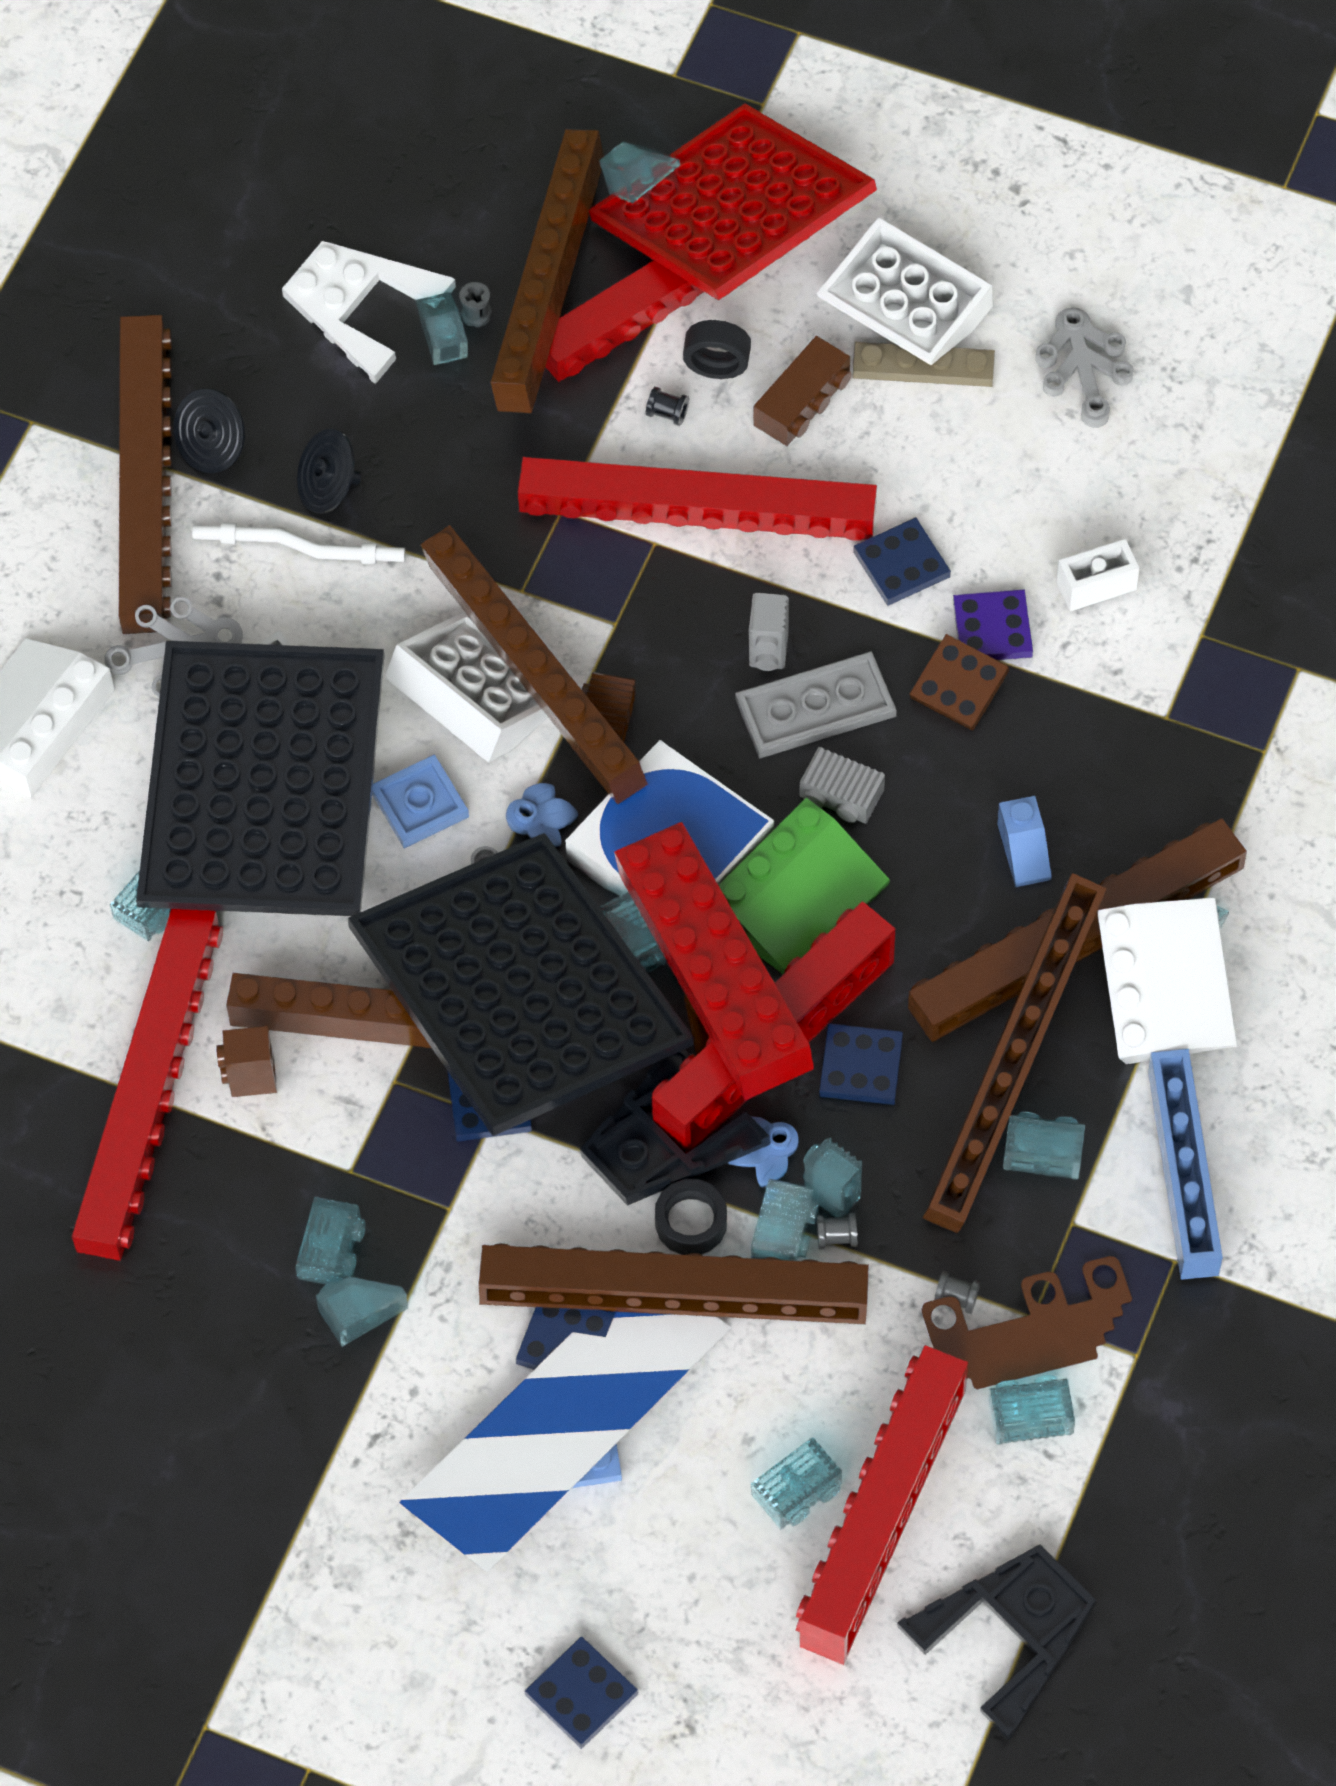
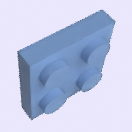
M435 754L373 784L372 796L403 848H407L469 818V811Z

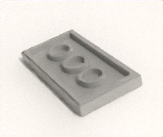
M872 651L735 693V700L759 759L896 717L897 712Z

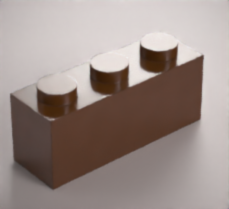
M816 335L753 406V426L785 446H788L795 437L800 438L808 429L810 420L817 413H823L829 405L832 395L837 390H843L849 383L852 375L850 372V356Z

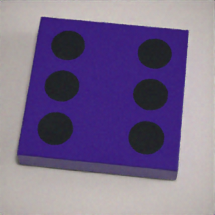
M1025 589L953 595L954 615L959 641L995 660L1033 657Z

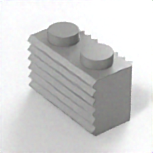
M753 594L749 625V665L751 667L764 671L783 669L785 667L789 629V598L786 595Z
M818 747L800 780L799 796L803 800L807 797L820 808L824 806L836 811L837 815L847 822H856L858 820L866 824L884 792L885 774L878 772L876 769H871L869 766H864L862 763L858 764L856 761L844 758L842 755L838 756L835 752L831 753L829 750Z

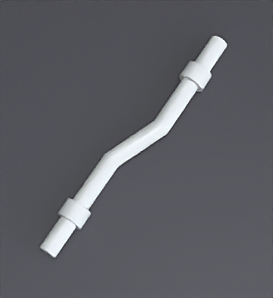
M222 523L221 526L193 525V539L221 540V544H236L237 541L278 542L317 559L361 560V564H376L377 561L405 562V548L377 547V543H362V546L320 545L281 528L237 527V523Z

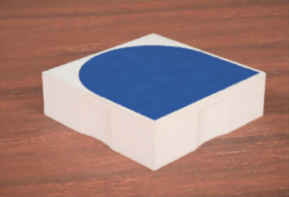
M659 740L639 761L648 785L618 805L608 794L566 839L567 862L606 890L626 899L638 910L620 878L614 854L615 851L682 822L719 885L774 830V820Z

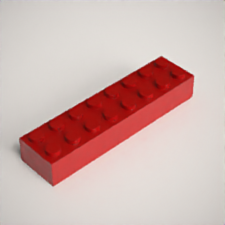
M679 822L615 851L614 854L621 880L744 1100L813 1070L814 1065L810 1044L684 824Z
M863 901L854 909L849 908L844 911L838 918L836 926L829 933L823 932L817 936L811 944L810 950L802 958L799 956L795 957L787 965L784 974L774 982L808 1043L894 963L896 928ZM710 1038L706 1042V1047L698 1055L692 1054L687 1057L681 1064L679 1072L670 1081L665 1079L659 1083L652 1094L653 1121L685 1154L704 1142L747 1101L744 1100Z
M924 1345L919 1357L912 1356L905 1372V1377L908 1379L904 1391L897 1389L891 1402L889 1411L892 1412L889 1425L886 1423L881 1424L874 1441V1445L877 1446L874 1457H867L862 1465L859 1479L862 1481L858 1493L851 1491L843 1510V1513L846 1514L843 1526L836 1525L833 1529L827 1546L830 1548L827 1561L820 1560L814 1571L812 1583H815L811 1597L804 1595L796 1613V1618H799L796 1631L800 1632L801 1648L844 1665L966 1393L968 1362Z

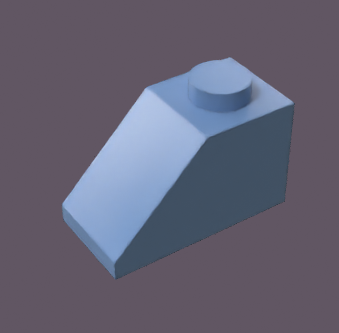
M1035 796L999 803L997 825L1015 887L1051 880L1052 875L1045 829Z

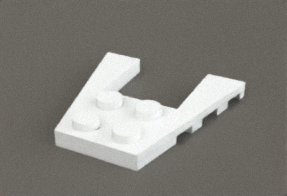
M322 241L282 288L283 297L311 324L314 322L324 332V336L332 344L336 343L346 353L347 358L356 367L360 366L369 375V379L376 384L396 360L395 351L344 324L346 319L379 280L436 311L455 289V279Z

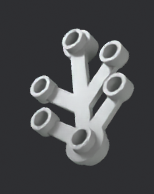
M1067 308L1062 310L1056 317L1055 326L1057 333L1049 343L1041 344L1036 350L1037 364L1041 367L1049 368L1056 363L1057 354L1068 341H1070L1072 352L1057 371L1048 373L1044 377L1043 390L1049 396L1061 395L1064 391L1065 383L1077 369L1085 396L1081 409V419L1089 427H1102L1109 420L1110 406L1099 395L1093 368L1111 377L1118 385L1129 384L1133 379L1134 369L1129 362L1119 361L1115 363L1089 349L1086 346L1085 339L1103 347L1105 352L1112 357H1117L1124 353L1126 339L1120 333L1106 334L1090 325V317L1085 311L1079 308ZM1070 321H1074V322H1077V323H1076V324H1071V323H1069V322H1070ZM1116 342L1119 343L1120 346L1113 347L1110 345V343ZM1044 353H1048L1052 355V357L1044 358L1041 355ZM1125 371L1128 374L1125 376H1121L1117 372ZM1057 382L1059 386L1052 387L1049 383ZM1098 407L1100 410H1093L1091 408Z
M177 597L172 601L170 606L172 615L180 620H189L205 631V633L190 636L158 616L155 609L149 605H142L135 612V620L139 626L144 628L150 627L170 641L242 643L243 631L238 622L228 617L213 620L192 607L191 602L185 597ZM178 602L186 603L188 605L187 613L183 615L177 614L174 610L175 605ZM143 610H149L153 614V619L148 623H144L139 619V614ZM221 629L231 631L232 638L229 641L223 642L218 638V632ZM166 642L131 650L122 645L113 646L105 654V666L110 668V672L114 675H124L132 669L133 664L163 658ZM116 653L124 654L126 657L125 664L122 666L114 665L112 662L113 655ZM162 675L157 676L152 682V691L158 697H160V692L156 690V683L162 679Z

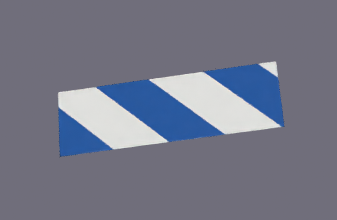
M607 1311L615 1314L606 1337L572 1332L399 1503L487 1573L731 1329L729 1325L718 1317Z

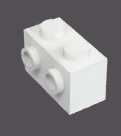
M1126 539L1059 560L1056 583L1069 611H1073L1137 590L1139 565Z

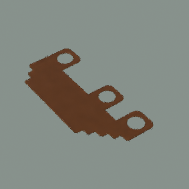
M1113 1256L1086 1262L1083 1265L1082 1271L1092 1299L1072 1305L1067 1304L1060 1280L1055 1273L1044 1272L1025 1277L1021 1282V1288L1030 1315L973 1330H968L960 1303L956 1298L949 1296L923 1304L921 1312L932 1346L936 1350L968 1362L967 1379H971L976 1390L1095 1360L1098 1358L1096 1347L1104 1345L1106 1342L1103 1334L1115 1328L1112 1319L1122 1316L1121 1305L1132 1301L1121 1264ZM1107 1265L1114 1269L1117 1275L1114 1286L1104 1289L1094 1283L1092 1274L1097 1266ZM1044 1280L1053 1285L1055 1298L1052 1302L1040 1304L1033 1299L1031 1288L1035 1282ZM940 1305L948 1306L955 1312L956 1322L949 1329H940L932 1321V1312Z

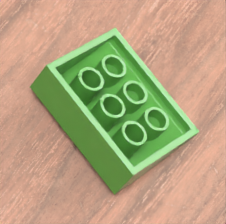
M806 797L719 884V887L757 954L781 974H784L787 965L795 957L799 956L802 958L810 950L811 944L817 936L823 932L829 933L836 926L838 918L844 911L849 908L854 909L862 901L868 905L890 883V879L833 817Z

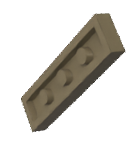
M855 342L853 379L993 387L995 350L952 348L930 365L897 344Z

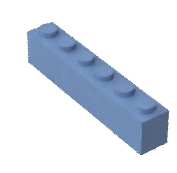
M1189 1049L1151 1052L1148 1076L1180 1279L1219 1276L1223 1256Z

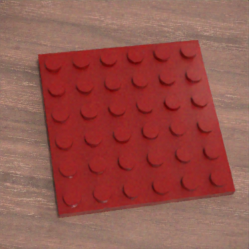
M744 103L589 209V214L594 223L719 301L800 243L809 239L820 229L836 220L853 206L862 202L866 197L874 193L877 187L874 178Z

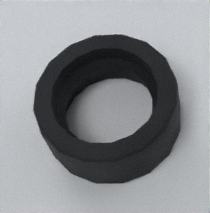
M705 320L691 325L686 332L683 361L690 370L707 378L729 379L743 374L748 367L751 338L745 330L726 321ZM707 348H720L728 352L713 351Z
M683 1179L670 1184L661 1192L655 1204V1228L660 1241L669 1250L681 1255L710 1252L721 1242L727 1230V1205L723 1195L712 1184L700 1179ZM687 1199L700 1200L711 1207L714 1214L713 1223L703 1233L683 1235L674 1231L669 1223L668 1218L671 1208L676 1203Z

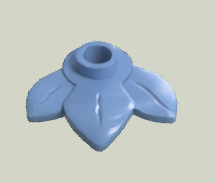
M539 783L526 788L522 799L511 802L506 810V820L512 831L522 835L528 834L530 838L545 833L555 847L561 845V836L558 829L570 825L578 817L577 810L569 802L555 798V787L548 783Z
M752 1117L769 1134L771 1144L728 1162V1164L755 1167L758 1184L760 1187H765L775 1183L785 1175L788 1170V1157L797 1150L799 1137L795 1128L788 1123L775 1122L771 1124L761 1117ZM777 1135H783L787 1138L783 1143L773 1141V1138Z

